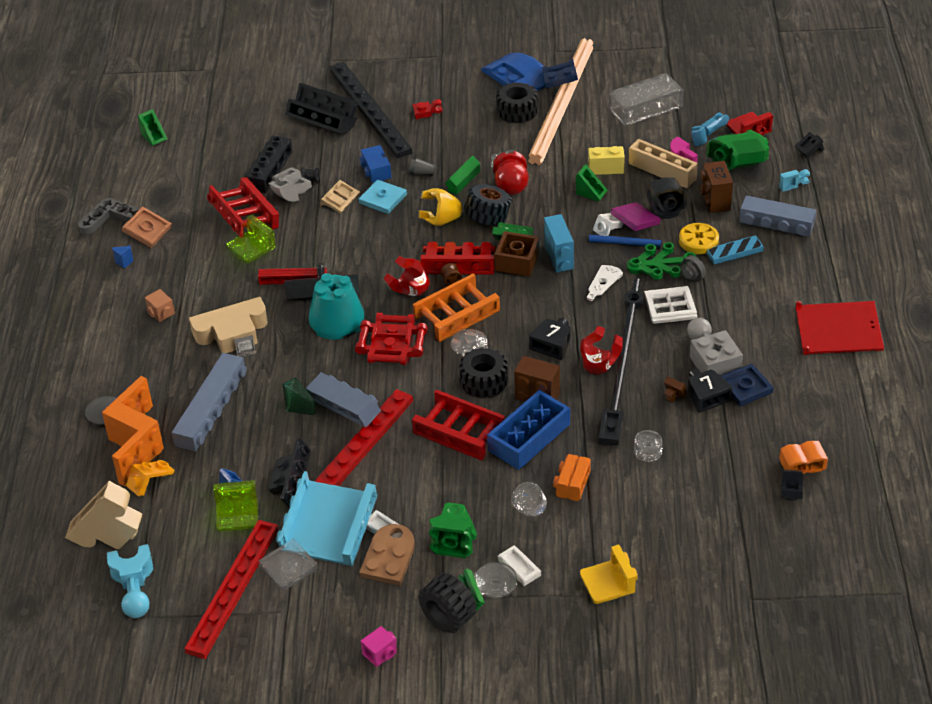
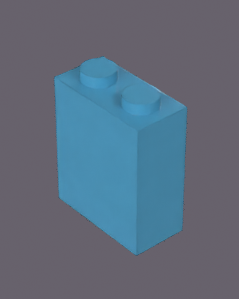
M562 214L544 217V246L555 271L561 272L574 269V241Z

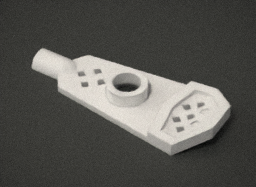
M601 265L588 289L590 293L586 297L587 300L593 301L596 295H602L617 279L619 280L623 276V272L614 266Z

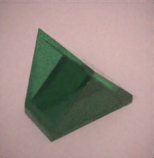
M296 377L282 384L286 412L306 415L316 414L314 399Z

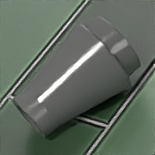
M418 158L411 160L409 172L413 173V175H434V164Z

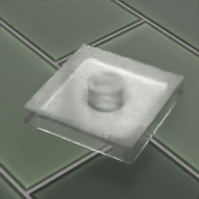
M295 539L290 540L259 560L260 566L282 591H285L318 569V564Z

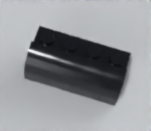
M299 83L296 99H288L285 115L337 133H348L357 120V117L354 115L358 101L305 83Z

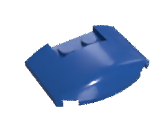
M509 53L481 68L482 72L503 86L512 82H522L533 86L537 92L546 87L541 68L544 66L527 54Z

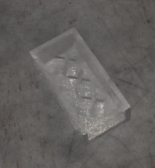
M667 73L609 91V109L624 125H628L682 107L684 90Z

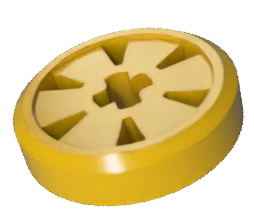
M688 224L679 233L680 246L685 251L693 252L694 254H706L708 249L718 246L719 243L718 231L708 224Z

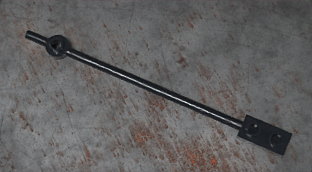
M638 278L633 280L632 290L624 296V304L628 307L623 335V347L619 357L610 410L604 409L598 439L600 444L619 445L624 411H618L635 311L643 304V295L639 292L641 281Z

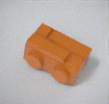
M568 454L565 461L560 462V475L555 476L553 488H556L557 497L569 498V500L574 501L581 499L591 469V460L589 458Z

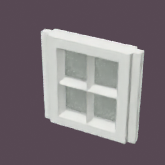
M688 286L644 291L645 301L653 324L697 318V311Z

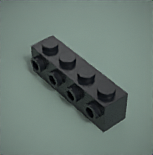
M272 135L269 141L266 142L263 150L259 152L249 171L245 173L244 177H247L260 192L266 193L270 188L269 183L273 181L272 177L281 171L292 154L291 139Z

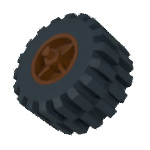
M476 184L468 190L464 212L469 218L479 223L498 225L499 222L504 223L506 221L512 199L509 194L498 187Z

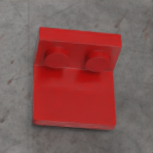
M750 112L729 120L725 126L734 134H741L747 130H752L760 135L772 132L773 115L768 112L757 116L754 112Z

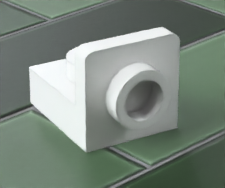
M611 213L599 214L593 231L599 235L608 236L611 230L622 228L624 223L612 216Z

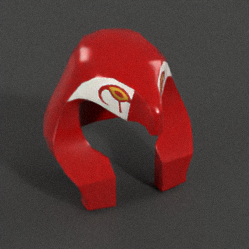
M399 256L395 263L405 269L401 277L396 279L387 272L384 280L397 293L416 297L422 296L430 285L429 277L420 261L414 258Z
M596 326L595 330L584 337L580 344L584 369L593 375H600L608 371L620 356L623 347V338L617 334L614 336L612 349L602 350L593 346L595 342L603 338L605 328Z

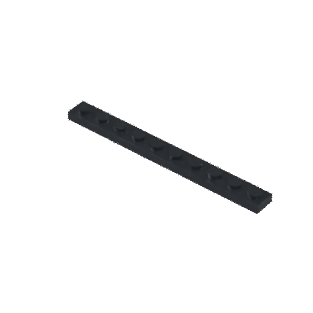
M345 62L329 66L331 74L348 96L358 101V109L395 157L400 158L412 154L411 146Z

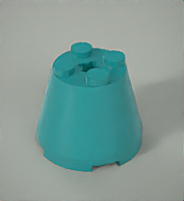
M329 273L323 274L314 287L309 311V325L316 331L318 336L330 340L343 339L345 335L359 332L360 323L365 320V313L350 281V277L331 275Z

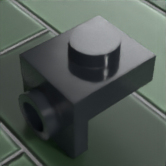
M782 470L781 498L789 501L803 499V471Z

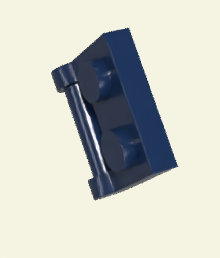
M573 59L562 64L541 67L546 88L578 80Z

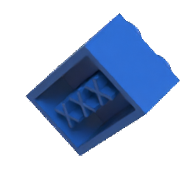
M538 390L487 434L488 451L520 470L570 425V407Z

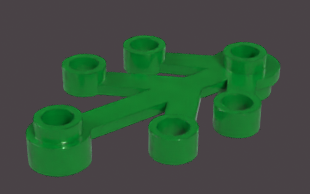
M665 242L663 250L652 260H647L656 253V246L654 244H647L645 252L638 258H631L627 261V269L632 274L643 272L652 276L655 280L662 279L663 272L670 274L673 278H678L681 276V268L679 266L669 267L667 265L681 264L686 257L690 255L697 256L693 252H687L683 257L665 258L674 251V244Z

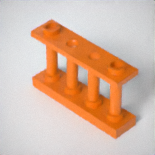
M471 274L413 304L415 320L425 316L434 324L435 339L438 342L500 311V297L496 293L485 297L476 288L475 274ZM470 292L479 302L471 305L462 296ZM455 300L464 309L456 313L447 304ZM440 308L449 317L440 321L432 311Z

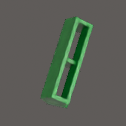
M471 156L444 183L448 187V192L456 195L460 193L481 172L480 162L474 156Z

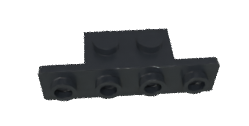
M300 438L295 441L292 454L276 459L268 489L272 494L282 492L281 501L289 509L291 497L295 496L297 491V481L299 478H302L304 471H306L311 453L308 445Z

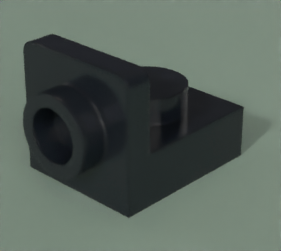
M811 132L795 145L796 149L807 158L817 149L822 152L825 150L822 138L818 135H813Z

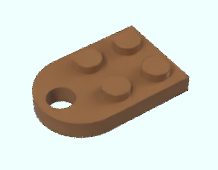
M390 524L380 528L372 539L359 572L360 577L401 586L415 549L412 532L407 527L399 524ZM394 533H402L400 538L391 537Z

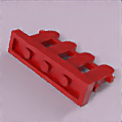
M429 242L427 246H423V252H426V255H421V265L426 274H440L441 268L449 263L455 264L461 274H494L495 258L491 253H495V246H492L490 242H483L481 246H474L472 242H465L463 246H456L454 242H447L445 246H438L437 242ZM444 252V255H437V253ZM462 252V255H455V253ZM480 252V255H473V253Z

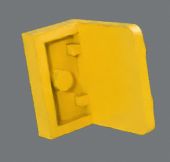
M620 545L611 547V561L580 570V576L593 602L596 604L635 593L638 575L636 569L631 568L628 554L622 551Z

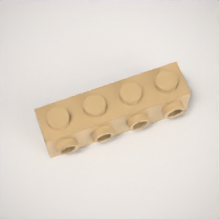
M640 139L629 147V164L661 178L673 177L679 182L680 186L688 188L697 179L698 163Z

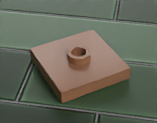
M142 206L122 227V231L152 248L171 228L172 223Z

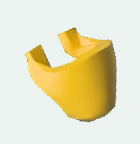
M439 188L422 191V199L437 198L438 204L436 217L430 211L419 210V218L426 220L432 225L442 226L461 216L462 203L450 193Z

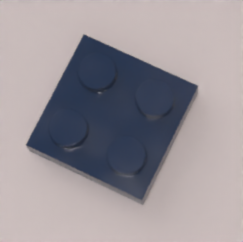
M752 363L721 376L733 387L732 398L739 406L770 395L774 390V387Z

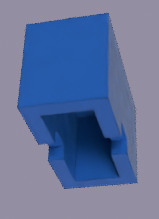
M381 145L361 149V157H359L360 165L364 167L365 175L370 178L372 183L376 182L377 179L381 181L391 179V166L387 157H383L385 155Z

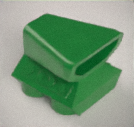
M446 503L441 515L429 520L430 549L436 555L465 559L473 553L472 540H475L477 537L476 529L465 505Z

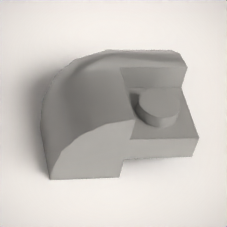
M292 167L273 176V181L269 183L276 195L292 202L299 201L298 194H303L312 187L311 181L303 178L301 172Z

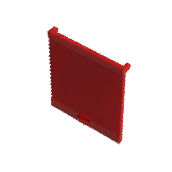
M801 301L796 302V314L803 355L811 353L829 354L830 352H864L865 350L867 352L869 350L884 351L875 301L802 305Z

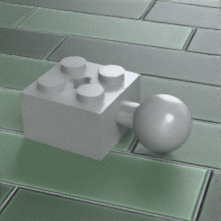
M695 318L688 324L687 333L692 339L690 358L701 373L714 370L722 376L742 367L743 354L726 330L711 334V324L704 318Z

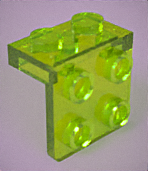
M255 480L213 484L216 501L217 530L221 532L254 528L258 522V496Z

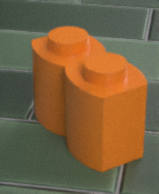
M806 441L801 445L789 444L780 448L779 460L784 469L800 470L805 474L820 472L827 467L828 458L819 441Z

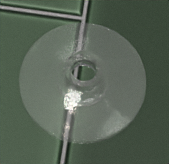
M500 562L483 565L476 571L474 576L481 594L491 598L504 597L510 594L517 585V575L514 569Z

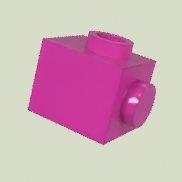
M380 626L361 640L362 654L375 667H378L397 653L396 637L392 632H387Z

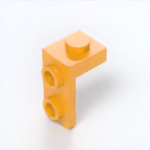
M163 460L132 465L126 486L137 496L145 495L150 478L173 475L175 470Z

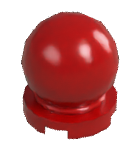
M516 151L508 154L503 152L493 161L495 184L509 195H517L523 192L529 180L526 158Z

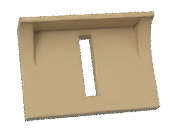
M339 180L321 199L320 207L325 205L341 214L360 192Z

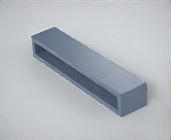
M226 353L221 354L172 431L175 447L196 452L200 444L204 443L208 431L212 430L215 420L221 415L223 407L229 402L230 396L237 389L239 381L246 375L247 368L243 357Z

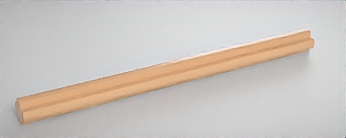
M583 38L573 56L578 80L560 85L528 155L530 157L528 161L531 164L536 163L540 165L544 160L592 52L593 41L591 39L587 41Z

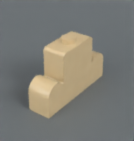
M261 297L189 317L191 332L195 341L200 345H208L215 339L221 353L237 350L236 339L252 336L253 345L257 344L256 329H261L268 323L266 308Z
M108 481L70 522L65 538L83 547H93L98 539L115 549H120L129 539L133 540L136 536L142 513L128 506L130 493L127 490Z

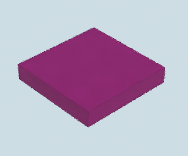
M637 202L615 207L611 210L612 216L633 231L659 225L661 221L659 217Z

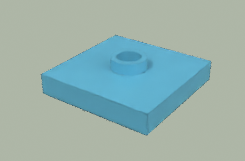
M377 179L359 198V204L389 214L407 195V190Z

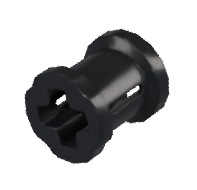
M301 167L300 172L303 178L319 183V168L305 169Z

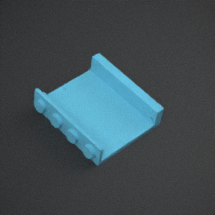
M304 471L302 478H299L297 481L296 494L291 497L289 512L284 515L283 528L277 534L276 541L281 552L353 566L377 498L375 485L367 483L365 490L361 491L310 481L308 473Z

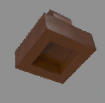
M667 376L664 381L666 400L673 403L677 396L684 399L687 394L685 384Z

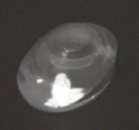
M523 482L519 484L511 495L513 506L523 515L539 516L546 509V497L541 488L534 483Z

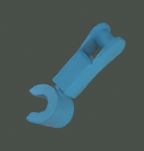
M717 113L701 126L692 127L691 134L694 145L701 146L707 142L706 135L709 136L720 127L726 125L729 122V116Z

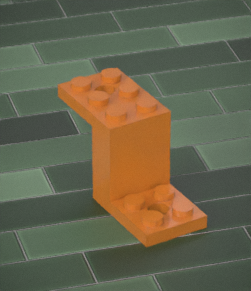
M142 376L102 412L108 439L122 446L112 455L118 483L126 486L132 465L142 464L143 462L149 463L164 449L158 421L145 415L153 407L148 381Z

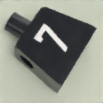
M559 318L558 321L545 319L529 335V350L562 360L571 340V327L568 320L565 318Z
M698 368L690 371L688 394L698 413L732 401L733 387L717 372L708 370L701 373Z

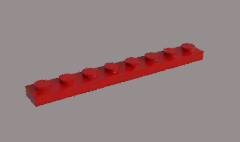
M396 389L380 407L381 412L366 428L362 427L314 482L340 486L413 402V396Z
M258 520L184 648L185 654L202 659L207 658L277 534V524Z

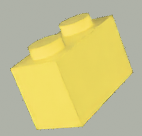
M623 146L589 148L588 165L595 175L624 173L625 157Z

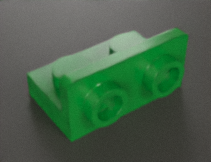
M499 222L498 228L494 227L492 232L495 240L500 241L504 231L533 235V228Z

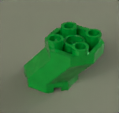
M747 130L741 134L719 136L706 143V156L708 158L711 157L712 162L725 161L728 170L756 166L768 159L769 141L766 137L752 130Z

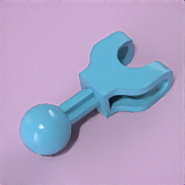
M149 545L138 546V553L129 559L119 557L117 551L107 552V562L111 578L121 583L123 589H127V594L123 597L121 603L123 612L131 618L142 617L147 613L150 606L149 598L144 592L140 591V586L145 585L146 577L153 571Z

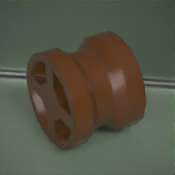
M449 263L441 268L440 274L447 286L462 279V275L455 264Z

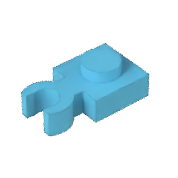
M805 169L798 173L797 170L780 174V190L786 191L798 188L799 183L808 184L810 181L806 176H810L809 171Z

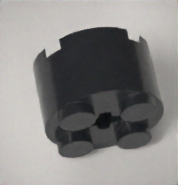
M666 177L650 183L647 199L655 214L663 219H671L677 217L679 212L686 208L687 196L675 178Z

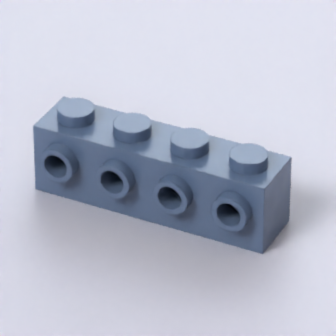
M746 196L741 206L739 222L810 237L815 224L816 209Z
M321 372L306 388L314 402L365 428L381 412L377 404L378 400L373 395L364 394L359 388L354 389L346 382L338 381L332 375L328 376Z

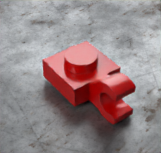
M436 99L431 104H429V101L413 104L415 119L431 117L432 113L443 112L441 106L436 107L442 105L441 99Z

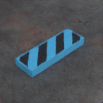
M752 236L714 246L708 249L706 254L713 264H718L762 252L764 246L757 236Z

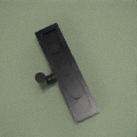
M318 263L317 277L284 280L286 299L312 297L315 284L325 274L324 263ZM358 274L342 275L350 277L355 292L360 293Z

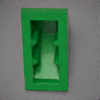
M153 109L138 115L141 135L152 146L168 139Z
M587 164L576 174L577 195L599 201L608 191Z

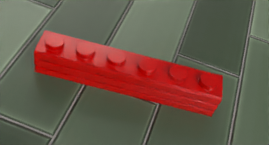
M317 268L259 269L258 272L259 285L285 284L284 280L317 277Z

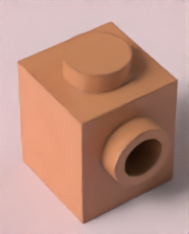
M161 289L145 297L149 315L155 317L159 322L175 314L172 299Z

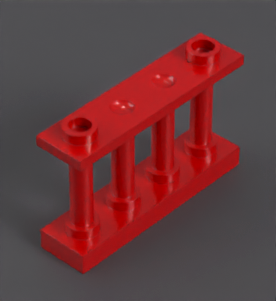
M247 177L240 178V186L232 190L218 193L212 185L209 186L208 202L215 207L240 238L244 237V227L265 222L271 229L278 228L279 213ZM236 195H241L244 197L226 202L224 199ZM245 204H249L252 206L237 211H234L232 209L233 207ZM254 213H257V214L260 215V216H258V217H254V218H250V219H246V220H242V219L240 218V217H242V216H246V215H250V214H254Z
M436 389L434 391L435 406L426 418L415 415L412 418L413 434L482 461L486 456L485 440L487 439V434L504 421L505 416ZM442 409L452 412L443 424L433 421ZM460 415L469 419L460 431L450 428ZM477 422L486 425L478 438L467 435Z

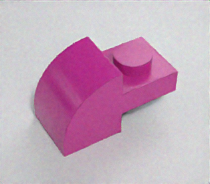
M679 137L671 141L670 152L697 163L698 155L690 150L689 143Z

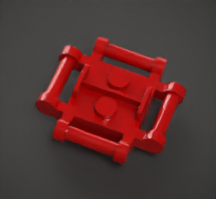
M377 313L375 323H371L368 320L361 321V332L359 341L355 346V352L368 355V363L390 362L406 365L409 362V357H421L423 355L424 349L422 345L428 327L424 323L414 325V314L399 316ZM383 322H389V323H407V325H401V324H383ZM368 332H372L371 345H366ZM413 335H417L415 346L411 348Z

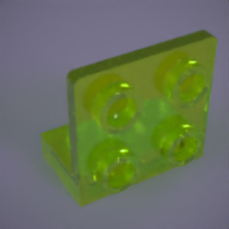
M253 214L247 217L248 232L244 233V237H237L226 244L228 249L246 263L276 248L274 231Z

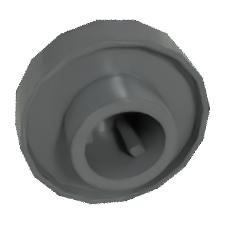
M690 255L683 259L681 267L685 278L693 282H699L706 276L705 266L697 257Z

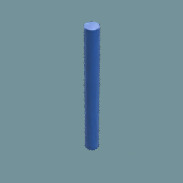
M589 235V242L638 246L654 244L656 247H661V240Z

